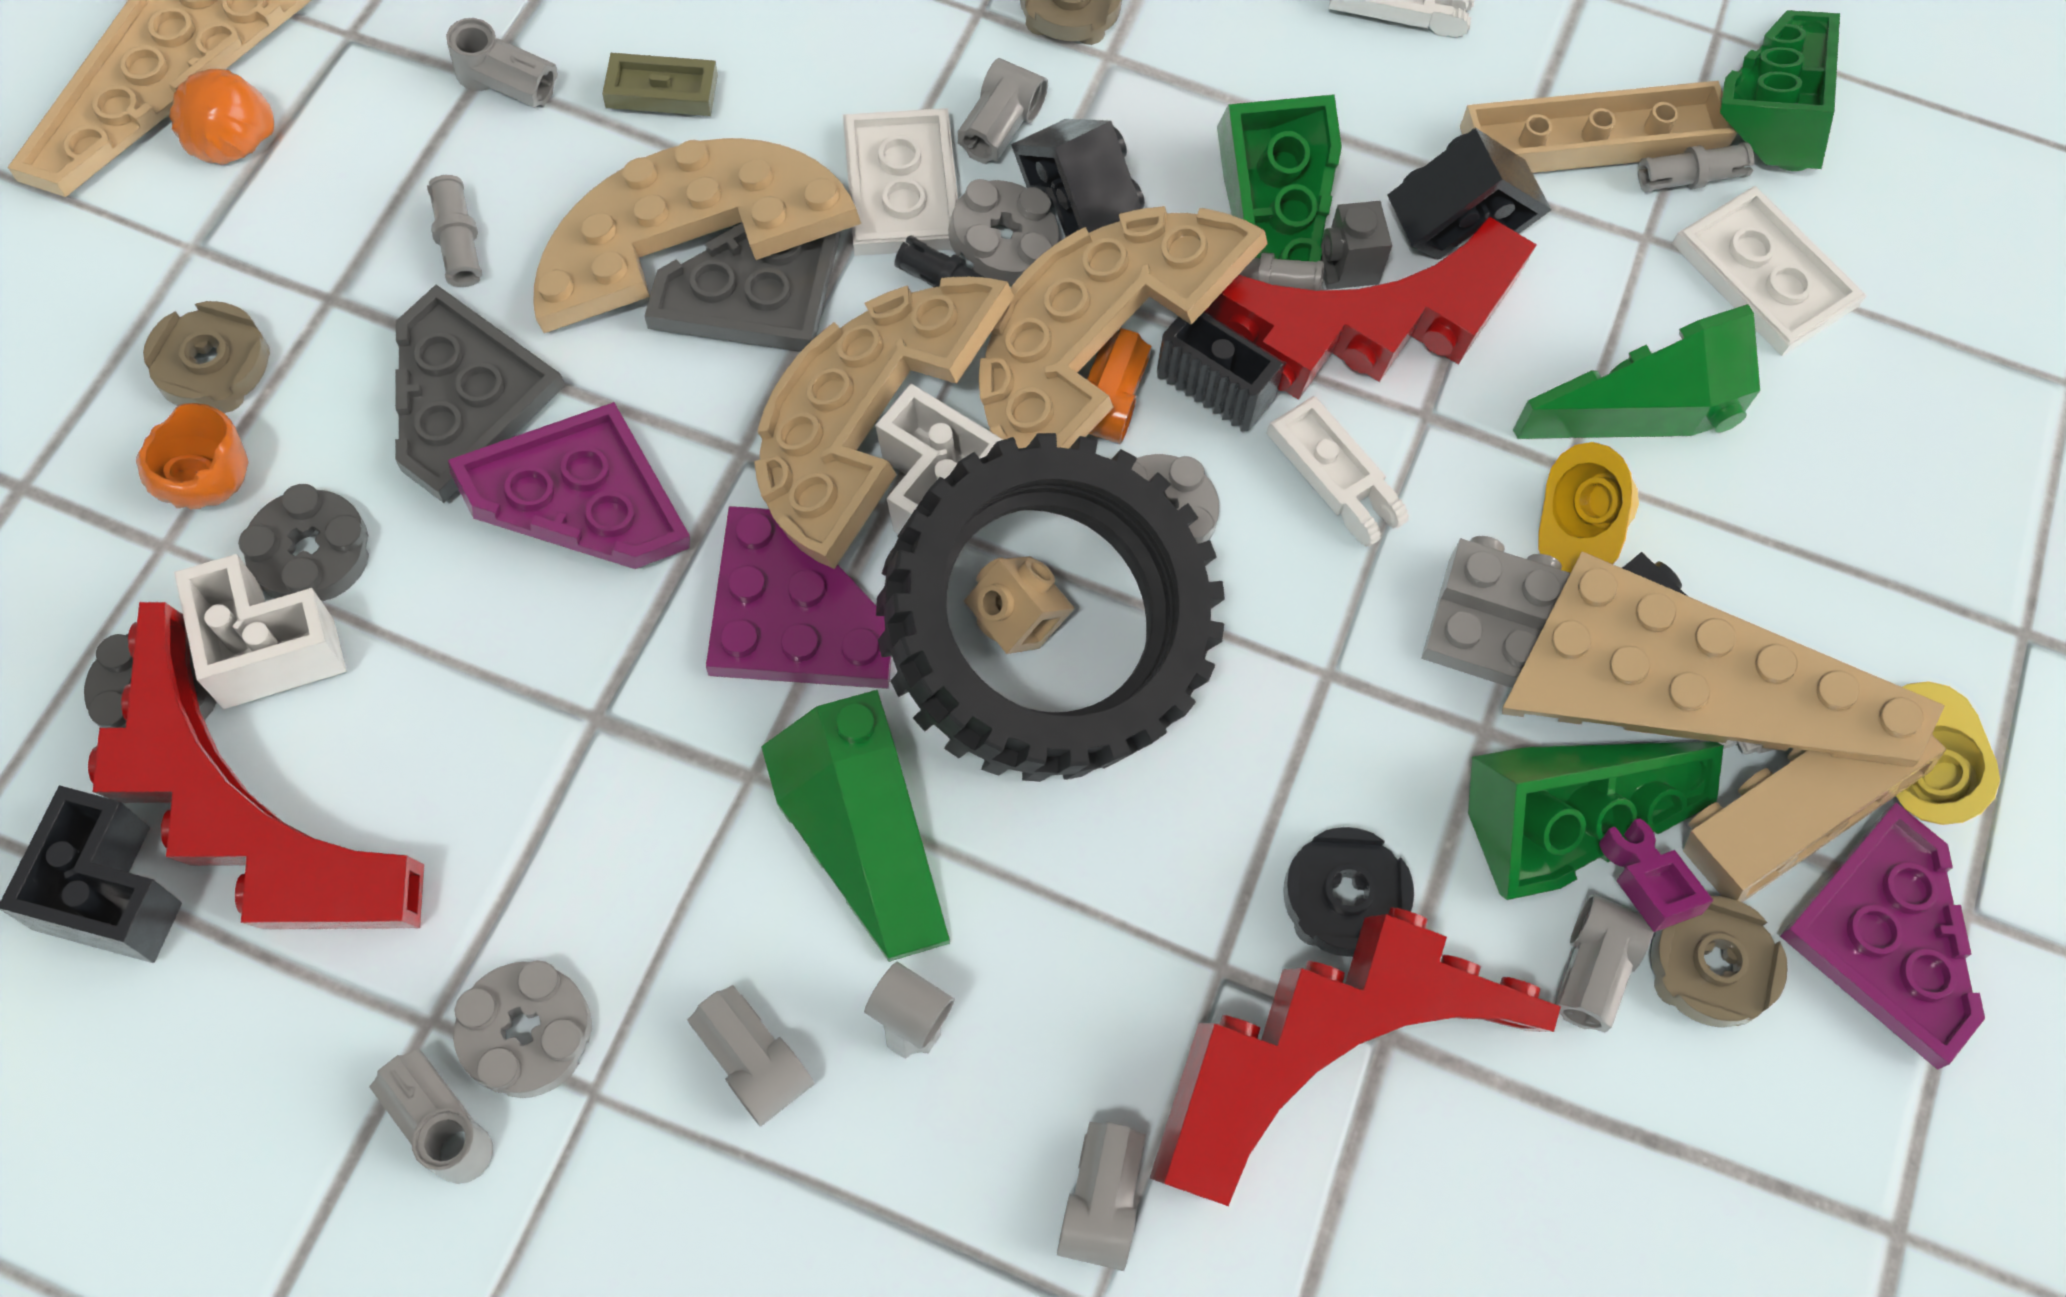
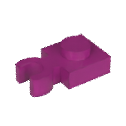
M1639 818L1632 822L1624 834L1627 840L1622 837L1616 827L1608 829L1599 842L1600 848L1611 862L1625 868L1616 881L1653 932L1702 915L1714 901L1675 850L1664 854L1659 853L1655 847V834L1645 821Z

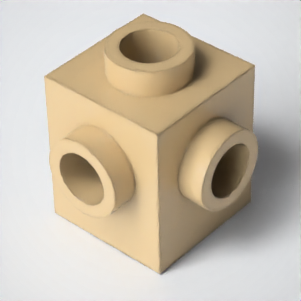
M1032 556L1006 559L1000 557L989 562L978 573L976 577L978 584L964 600L965 604L977 617V624L981 631L996 641L1006 654L1040 649L1075 609L1054 584L1055 577L1050 569L1042 562L1032 558Z

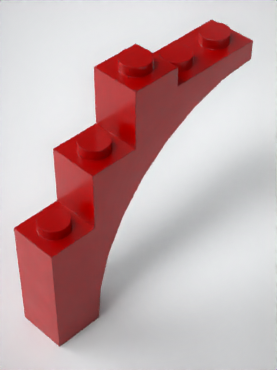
M1489 217L1463 246L1436 265L1401 280L1361 289L1315 291L1271 285L1238 275L1211 303L1205 312L1286 362L1283 367L1284 371L1281 374L1283 376L1280 379L1281 382L1278 390L1285 391L1299 400L1332 354L1344 360L1352 370L1365 373L1380 382L1411 336L1422 342L1431 352L1445 356L1459 365L1521 274L1537 244Z
M139 602L137 622L131 625L128 634V648L133 658L131 683L125 686L121 698V709L126 720V728H99L98 744L92 749L88 760V774L93 783L92 792L122 803H171V810L165 812L161 823V839L163 845L167 848L166 857L191 866L246 865L245 874H241L238 877L235 887V904L238 912L241 913V923L261 929L420 928L424 864L407 855L355 851L314 839L284 823L250 794L219 754L200 712L190 667V645L183 614L166 602Z
M1390 908L1388 914L1365 917L1345 984L1343 983L1345 972L1315 961H1307L1305 969L1282 970L1261 1040L1258 1039L1261 1027L1228 1015H1222L1219 1025L1216 1023H1198L1150 1179L1229 1207L1251 1152L1279 1110L1318 1071L1359 1044L1407 1025L1449 1018L1480 1019L1524 1031L1554 1032L1561 1006L1538 998L1541 989L1531 983L1511 977H1502L1499 984L1480 977L1481 966L1459 957L1442 955L1447 936L1426 929L1428 919L1419 914L1399 908Z

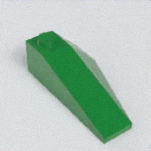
M1706 741L1523 747L1473 756L1468 815L1499 894L1506 900L1561 889L1576 881L1575 871L1599 858L1610 862L1603 854L1599 844L1609 828L1616 827L1622 837L1627 840L1624 835L1634 820L1640 818L1651 827L1653 832L1660 834L1717 802L1724 745L1718 742Z

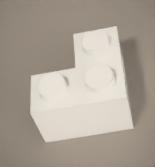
M912 383L875 425L882 458L889 461L891 466L906 474L887 497L894 532L900 533L928 489L939 477L945 479L950 475L958 461L973 452L978 455L979 459L985 457L997 441L1003 440Z
M238 554L174 572L197 681L223 709L347 672L335 621L313 588L265 602L262 587Z

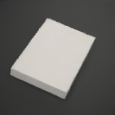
M948 108L843 114L849 194L861 221V224L852 227L854 256L897 253L903 242L906 243V238L910 235L937 251L953 250L949 240L948 226L958 201Z
M1753 186L1681 230L1672 242V245L1734 308L1749 304L1754 312L1755 330L1781 356L1858 308L1867 296L1756 186Z

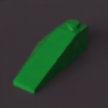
M1787 10L1764 35L1763 45L1757 51L1750 50L1744 57L1743 67L1738 72L1732 70L1725 77L1720 114L1742 139L1751 145L1753 151L1766 165L1779 166L1788 171H1802L1807 168L1822 169L1835 112L1840 13Z
M1335 94L1228 104L1217 125L1223 178L1232 216L1246 220L1265 231L1268 244L1255 258H1261L1262 253L1265 252L1274 253L1275 259L1320 261L1326 218L1329 215L1333 197L1331 196L1335 170L1339 165L1342 149Z
M1749 304L1699 319L1679 329V335L1682 338L1680 341L1654 353H1651L1646 344L1629 352L1628 359L1618 364L1609 374L1601 377L1598 371L1591 370L1527 401L1513 428V432L1517 439L1693 436L1714 429L1717 433L1730 430L1746 418V410L1761 391L1754 312Z
M878 689L816 706L762 745L761 749L777 806L788 822L793 824L808 845L813 857L821 868L825 869L845 897L846 903L887 961L891 962L950 944L946 924Z

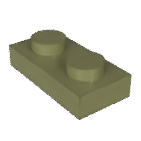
M610 52L602 92L605 107L711 116L718 78L716 60Z

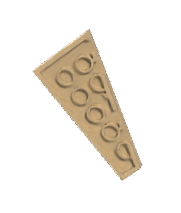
M128 0L7 168L17 182L67 197L167 117L173 105L174 92L182 82L187 80L189 75L207 69H227L312 0Z
M1582 551L1502 708V714L1524 717V714L1559 718L1558 722L1581 725L1582 722L1622 726L1627 731L1726 743L1727 740L1762 744V748L1783 751L1793 748L1830 753L1831 757L1914 767L1920 761L1945 705Z

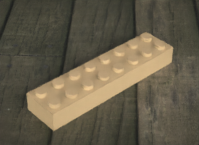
M1719 81L1467 105L1460 124L1462 135L1476 127L1525 159L1532 173L1640 162L1642 158L1647 157L1656 158L1682 154L1688 147L1699 145L1704 147L1705 150L1727 147L1731 145L1737 134L1734 128L1720 114L1723 91Z

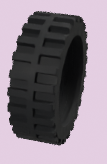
M1037 433L1025 448H1018L1015 438L1011 437L997 441L985 457L979 459L978 455L973 452L961 459L949 476L945 479L939 477L928 489L898 534V539L887 556L881 573L886 576L884 588L877 596L876 616H884L885 631L879 637L878 643L881 657L892 656L897 673L890 682L897 696L900 697L909 692L920 708V711L913 719L924 732L932 725H935L950 739L944 747L945 750L957 758H961L967 752H970L984 759L981 770L998 776L1010 769L1023 772L1022 781L1041 782L1051 775H1063L1064 780L1082 777L1099 768L1105 769L1167 733L1166 728L1183 718L1196 703L1191 694L1195 689L1209 682L1215 668V664L1205 658L1208 650L1222 642L1225 624L1211 621V609L1225 600L1223 581L1209 582L1205 566L1217 558L1211 540L1197 544L1189 526L1198 519V516L1189 503L1177 510L1163 493L1171 483L1159 472L1149 481L1132 470L1137 457L1122 449L1112 459L1096 454L1098 440L1079 436L1070 448L1057 447L1056 433ZM1034 510L1059 514L1089 527L1111 544L1131 570L1139 587L1145 608L1146 642L1141 658L1132 674L1119 689L1106 699L1083 709L1068 712H1045L1028 709L1010 701L993 690L977 675L962 655L948 621L947 590L950 575L959 553L971 537L984 526L1004 515L1017 511Z

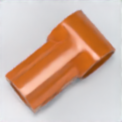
M1120 328L1098 351L1087 380L1109 395L1114 408L1089 433L1090 435L1121 444L1124 440L1135 408L1137 397L1135 393L1148 364L1152 347L1141 338L1139 333Z

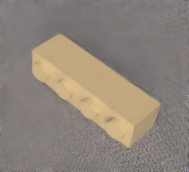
M1932 734L1920 761L1914 767L1831 757L1830 753L1793 749L1787 756L1791 761L1789 764L1774 774L1768 768H1764L1754 774L1738 789L1741 797L1723 808L1718 802H1715L1698 813L1688 824L1691 832L1683 852L1722 897L1744 902L1930 773L1946 751V748Z

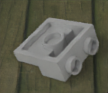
M1476 536L1470 541L1460 538L1448 562L1421 659L1513 688L1571 573L1561 570V563L1549 555L1533 554L1525 559L1504 552V545L1492 537Z

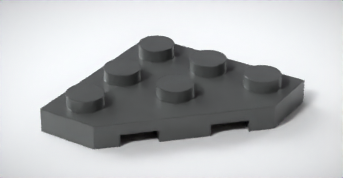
M743 223L705 243L706 250L682 264L676 259L657 270L644 315L647 328L802 351L817 336L841 231L756 260Z
M436 284L396 320L399 369H395V409L399 415V439H395V460L405 475L445 503L458 490L450 474L448 460L512 438L565 387L561 374Z

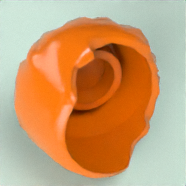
M207 69L189 75L187 80L182 82L174 92L173 105L169 114L172 121L171 129L179 138L182 148L189 155L207 163L224 165L244 158L246 155L253 153L257 146L265 138L272 135L274 131V116L270 104L254 86L229 70Z
M184 403L177 406L164 422L151 429L150 435L145 438L136 456L139 476L147 492L162 502L172 503L176 508L187 507L190 510L201 509L205 506H217L228 500L239 490L245 480L249 463L240 436L228 416L212 406L199 403Z

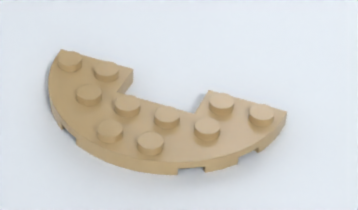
M744 138L688 140L679 146L631 160L624 168L606 178L574 205L560 222L542 253L534 282L533 304L535 318L543 333H547L648 298L650 295L640 263V257L741 222L743 223L754 257L758 260L861 224L850 194L840 180L825 166L800 151L772 142Z
M1165 206L1120 213L1119 222L1101 227L1090 233L1084 227L1059 241L1034 261L1011 286L1014 298L991 331L992 334L985 358H980V400L984 405L990 432L1003 440L1014 437L1018 448L1027 447L1037 433H1056L1057 447L1070 448L1079 436L1086 437L1114 406L1108 394L1078 374L1083 366L1149 297L1192 325L1268 244L1265 231L1246 220L1219 211L1199 208L1198 214L1167 213Z
M969 276L941 278L940 287L911 293L907 285L884 293L865 302L864 304L868 311L852 319L841 328L835 322L829 325L796 356L785 370L764 408L758 426V434L762 438L760 460L754 461L761 497L766 502L777 524L802 552L814 560L835 569L897 475L889 461L857 451V449L911 370L955 384L958 383L1014 298V294L1007 281Z

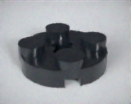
M1333 828L1315 836L1294 857L1284 880L1283 895L1288 916L1294 923L1295 933L1299 939L1308 945L1317 946L1325 952L1338 956L1353 957L1365 917L1388 914L1390 908H1399L1411 912L1414 902V885L1410 870L1401 856L1397 860L1392 851L1383 846L1385 843L1383 839L1374 833L1358 828ZM1343 877L1351 878L1353 888L1364 891L1365 898L1357 899L1353 906L1342 904L1341 899L1335 897L1332 892V888H1337Z

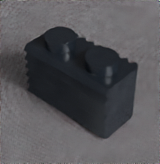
M1204 311L1192 325L1178 316L1163 333L1156 372L1158 378H1166L1167 384L1175 383L1176 390L1183 389L1185 396L1193 395L1194 402L1202 401L1203 408L1211 407L1213 414L1221 413L1222 420L1230 419L1231 426L1239 425L1240 431L1244 432L1251 429L1275 399L1286 362Z

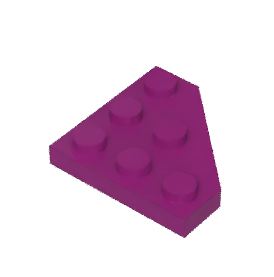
M615 402L448 460L450 474L473 519L632 569H638L690 548V535Z
M729 506L706 660L708 676L889 689L892 656L881 657L878 643L879 637L885 631L884 616H876V605L838 564L833 569L802 552L786 536L769 509Z
M1896 802L1883 812L1782 932L1780 937L1939 1070L1950 1065L1985 1020V1014L1980 993H1973L1966 962V958L1972 955L1962 907L1961 905H1954L1947 873L1953 869L1949 846Z

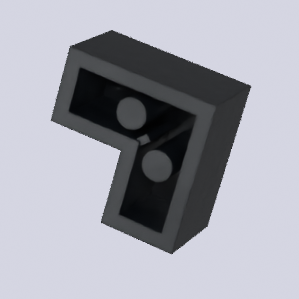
M1063 119L1011 144L1026 187L1041 189L1052 199L1065 237L1084 227L1090 233L1101 227L1119 222L1120 213L1144 208L1143 193L1136 181L1131 179L1124 158L1127 155L1125 141L1119 130L1113 126L1112 121Z
M1476 127L1470 132L1453 139L1444 152L1424 167L1410 172L1404 178L1402 184L1387 194L1411 245L1438 260L1475 234L1489 217L1519 234L1552 210L1526 160Z
M59 785L0 901V910L33 931L155 963L182 902L154 879L129 873L151 828L120 801Z

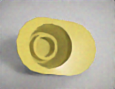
M1930 681L1903 686L1905 689L1945 705L1932 734L1946 748V751L1930 773L1896 796L1905 810L1920 820L1939 825L1964 823L1982 814L1996 797L2000 784V775L1997 760L1978 714L1968 699L1950 686Z

